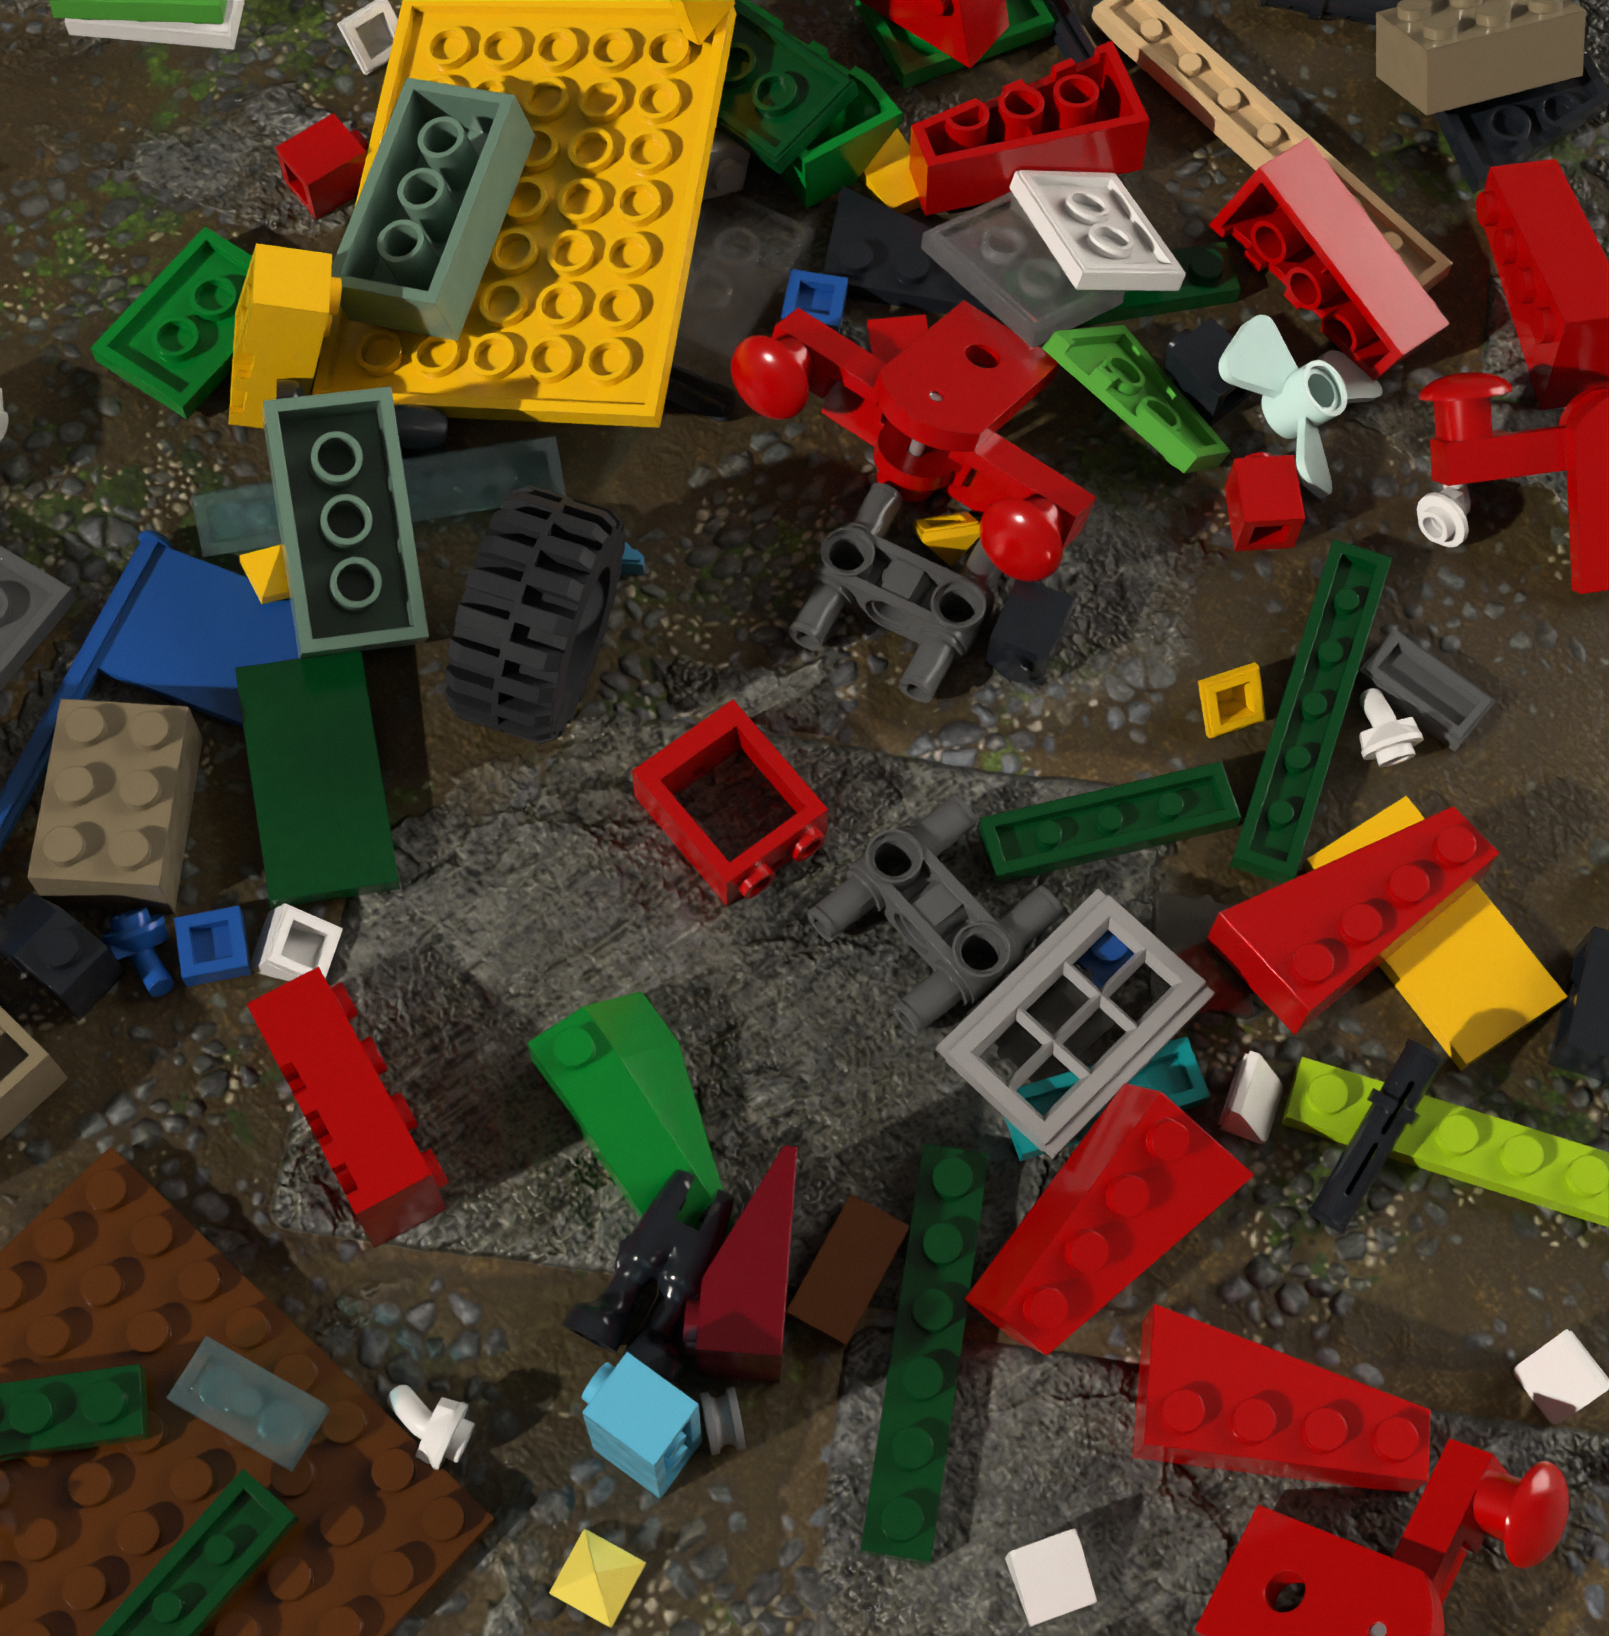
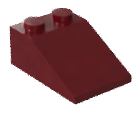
M783 1146L702 1277L700 1300H686L683 1332L685 1356L696 1357L698 1377L780 1383L798 1150L796 1146Z

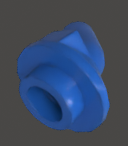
M140 907L110 918L109 923L112 930L101 935L102 942L109 947L116 960L127 956L130 957L133 966L151 996L159 997L167 994L173 988L174 982L154 949V946L169 940L163 914L150 916L147 907Z

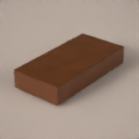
M850 1194L786 1311V1317L846 1349L905 1240L910 1226Z

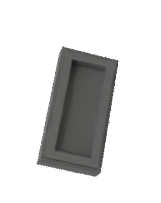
M1397 629L1391 632L1362 666L1355 679L1367 689H1379L1389 705L1407 718L1413 717L1418 726L1454 752L1460 748L1496 702L1488 694Z

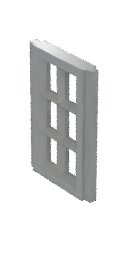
M1098 888L937 1045L936 1051L1038 1149L1054 1159L1105 1108L1124 1083L1128 1084L1213 998L1215 992L1206 985V981L1126 909L1109 894L1106 896ZM1109 930L1135 954L1099 989L1073 964ZM1145 962L1171 987L1135 1022L1109 997ZM1064 975L1090 999L1052 1035L1026 1010L1052 984ZM1098 1008H1101L1126 1033L1089 1069L1063 1043ZM1017 1021L1042 1046L1005 1081L980 1056ZM1053 1054L1079 1080L1042 1116L1016 1090Z

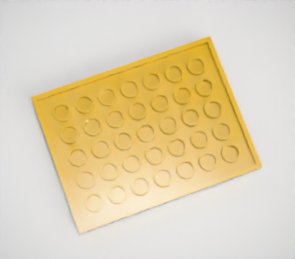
M402 0L356 204L406 78L515 95L530 124L535 139L458 341L350 321L340 306L338 315H332L330 335L324 338L322 354L311 395L391 386L394 404H414L437 408L444 411L448 418L660 428L735 25L736 11L734 6L699 46L684 37L670 0Z

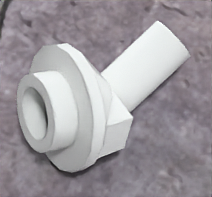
M1443 484L1444 490L1439 493H1428L1418 502L1416 509L1418 523L1422 533L1432 542L1446 547H1456L1467 539L1469 532L1466 516L1471 505L1468 485L1447 486Z
M1370 688L1365 690L1360 695L1359 703L1373 728L1365 730L1359 735L1363 759H1377L1379 767H1388L1413 758L1416 755L1413 747L1424 740L1413 717L1397 720L1379 689Z
M408 1385L395 1387L388 1395L387 1403L404 1425L421 1439L416 1457L431 1464L432 1468L438 1471L446 1458L458 1463L475 1427V1423L464 1419L468 1404L442 1397L434 1412H431Z

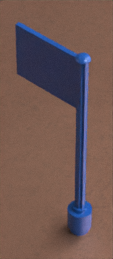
M154 530L142 531L138 535L139 545L0 792V853L48 768L60 699L85 700L98 675L101 673L244 729L235 668L299 659L290 598L261 604L247 577L172 549L169 539L160 532Z

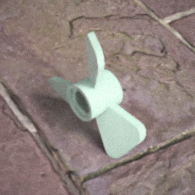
M1257 315L1239 328L1219 360L1220 376L1231 385L1262 394V410L1270 427L1284 438H1297L1296 466L1301 482L1309 491L1322 499L1331 494L1332 481L1318 426L1341 414L1345 410L1347 403L1369 402L1382 395V387L1377 380L1371 379L1343 352L1336 350L1328 351L1317 360H1313L1298 369L1274 321L1267 315Z

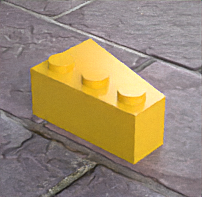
M256 243L235 311L229 425L264 429L262 419L263 401L276 399L277 379L297 381L301 384L305 396L310 395L318 358L322 354L324 337H329L332 315H338L341 302L342 280L338 277H331L332 254Z

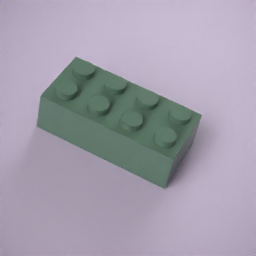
M406 78L332 264L331 277H338L342 280L340 306L350 321L458 341L535 139V135L515 95Z
M391 386L264 400L262 419L299 659L423 644L428 639L429 633Z

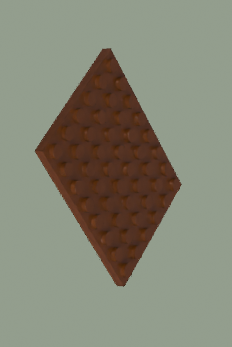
M111 1146L0 1251V1383L140 1364L145 1368L149 1431V1439L0 1461V1636H93L243 1468L300 1520L198 1636H391L496 1524L495 1518L444 1468L440 1466L438 1471L433 1469L431 1464L417 1458L416 1453L419 1444Z

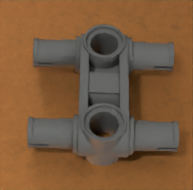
M874 483L853 520L838 526L837 529L829 532L822 540L819 560L808 577L810 593L791 623L788 634L798 645L817 651L820 649L841 610H848L920 645L899 681V688L911 699L921 703H929L951 663L960 661L979 643L982 627L994 607V593L992 590L1002 571L990 561L980 539L960 573H955L884 540L885 534L903 505V497L896 489L889 485ZM839 562H851L857 565L858 568L846 571L834 565ZM956 612L963 614L969 620L953 622L943 615Z
M952 795L914 827L911 825L899 826L896 829L884 830L876 834L868 843L865 854L849 866L850 869L847 871L848 879L807 911L808 919L813 927L828 942L836 939L837 936L871 909L880 911L928 963L933 973L893 1005V1012L898 1021L915 1037L921 1034L955 1004H972L978 998H986L1003 982V978L1022 963V958L1025 956L1023 948L1057 922L1063 915V909L1054 895L1043 886H1038L1001 918L993 917L939 861L937 856L972 830L977 823L970 807L957 795ZM885 860H895L905 865L908 871L900 876H889L881 872L877 865ZM979 951L991 957L995 965L987 970L973 969L965 963L962 956L969 952Z

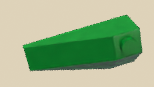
M740 0L856 82L859 94L779 174L807 209L841 191L842 186L847 188L857 181L902 122V112L870 74L857 66H854L851 70L847 69L828 57V49L814 40L808 45L785 31L782 20L749 0Z
M642 991L585 1005L529 1041L527 1044L534 1069L639 1219H641L652 1199L676 1169H682L694 1175V1179L686 1195V1202L681 1211H678L675 1219L696 1229L702 1211L707 1208L717 1189L723 1190L679 1042ZM731 1217L721 1246L734 1227Z

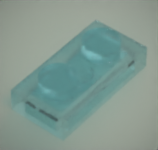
M208 1336L204 1338L167 1396V1399L172 1404L290 1472L294 1470L330 1411V1408L325 1403Z

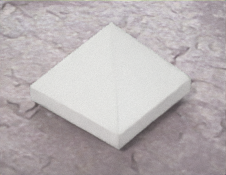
M374 0L337 23L364 75H368L389 61L398 19L388 0Z

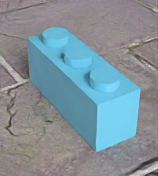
M626 1352L616 1367L609 1362L604 1363L592 1377L581 1396V1399L588 1403L582 1414L593 1449L661 1499L702 1443L699 1404L628 1352Z

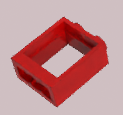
M733 699L632 770L635 798L727 907L741 896H744L745 899H751L760 894L774 880L775 871L792 859L796 862L806 860L823 845L826 839L824 835L827 834L828 808ZM742 749L797 814L729 862L674 796Z

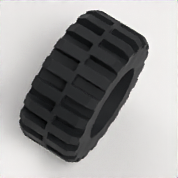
M532 485L513 490L512 494H508L504 498L501 509L496 511L492 517L486 536H483L477 550V558L473 568L470 569L465 584L464 596L456 614L454 634L450 639L448 655L450 656L449 664L445 670V682L448 684L445 690V698L448 706L457 717L538 744L554 741L562 736L565 732L566 724H570L575 715L578 702L582 700L586 684L595 667L597 655L608 627L607 623L610 612L613 609L617 583L621 575V560L625 550V540L623 539L625 526L613 511Z

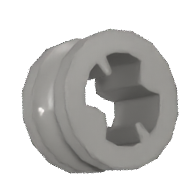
M726 1387L725 1393L720 1397L711 1396L709 1391L700 1392L711 1456L719 1455L721 1448L725 1445L731 1444L736 1447L737 1451L746 1449L735 1387Z

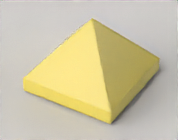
M584 1528L549 1594L612 1629L646 1562Z

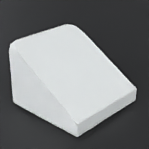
M284 903L268 913L250 961L251 969L262 975L291 981L319 966L326 979L343 928Z
M1250 1050L1248 1054L1245 1053L1235 1070L1218 1124L1221 1125L1220 1130L1263 1144L1268 1140L1283 1093V1085L1259 1053Z
M1568 1329L1513 1369L1515 1378L1548 1421L1554 1425L1560 1424L1609 1390V1378L1574 1333Z
M1075 1528L1012 1550L1005 1557L1030 1627L1097 1603L1082 1545Z

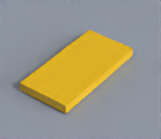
M1405 796L1307 858L1302 868L1306 873L1425 818L1410 799ZM1478 884L1474 885L1379 965L1460 1071L1559 1006L1568 997Z

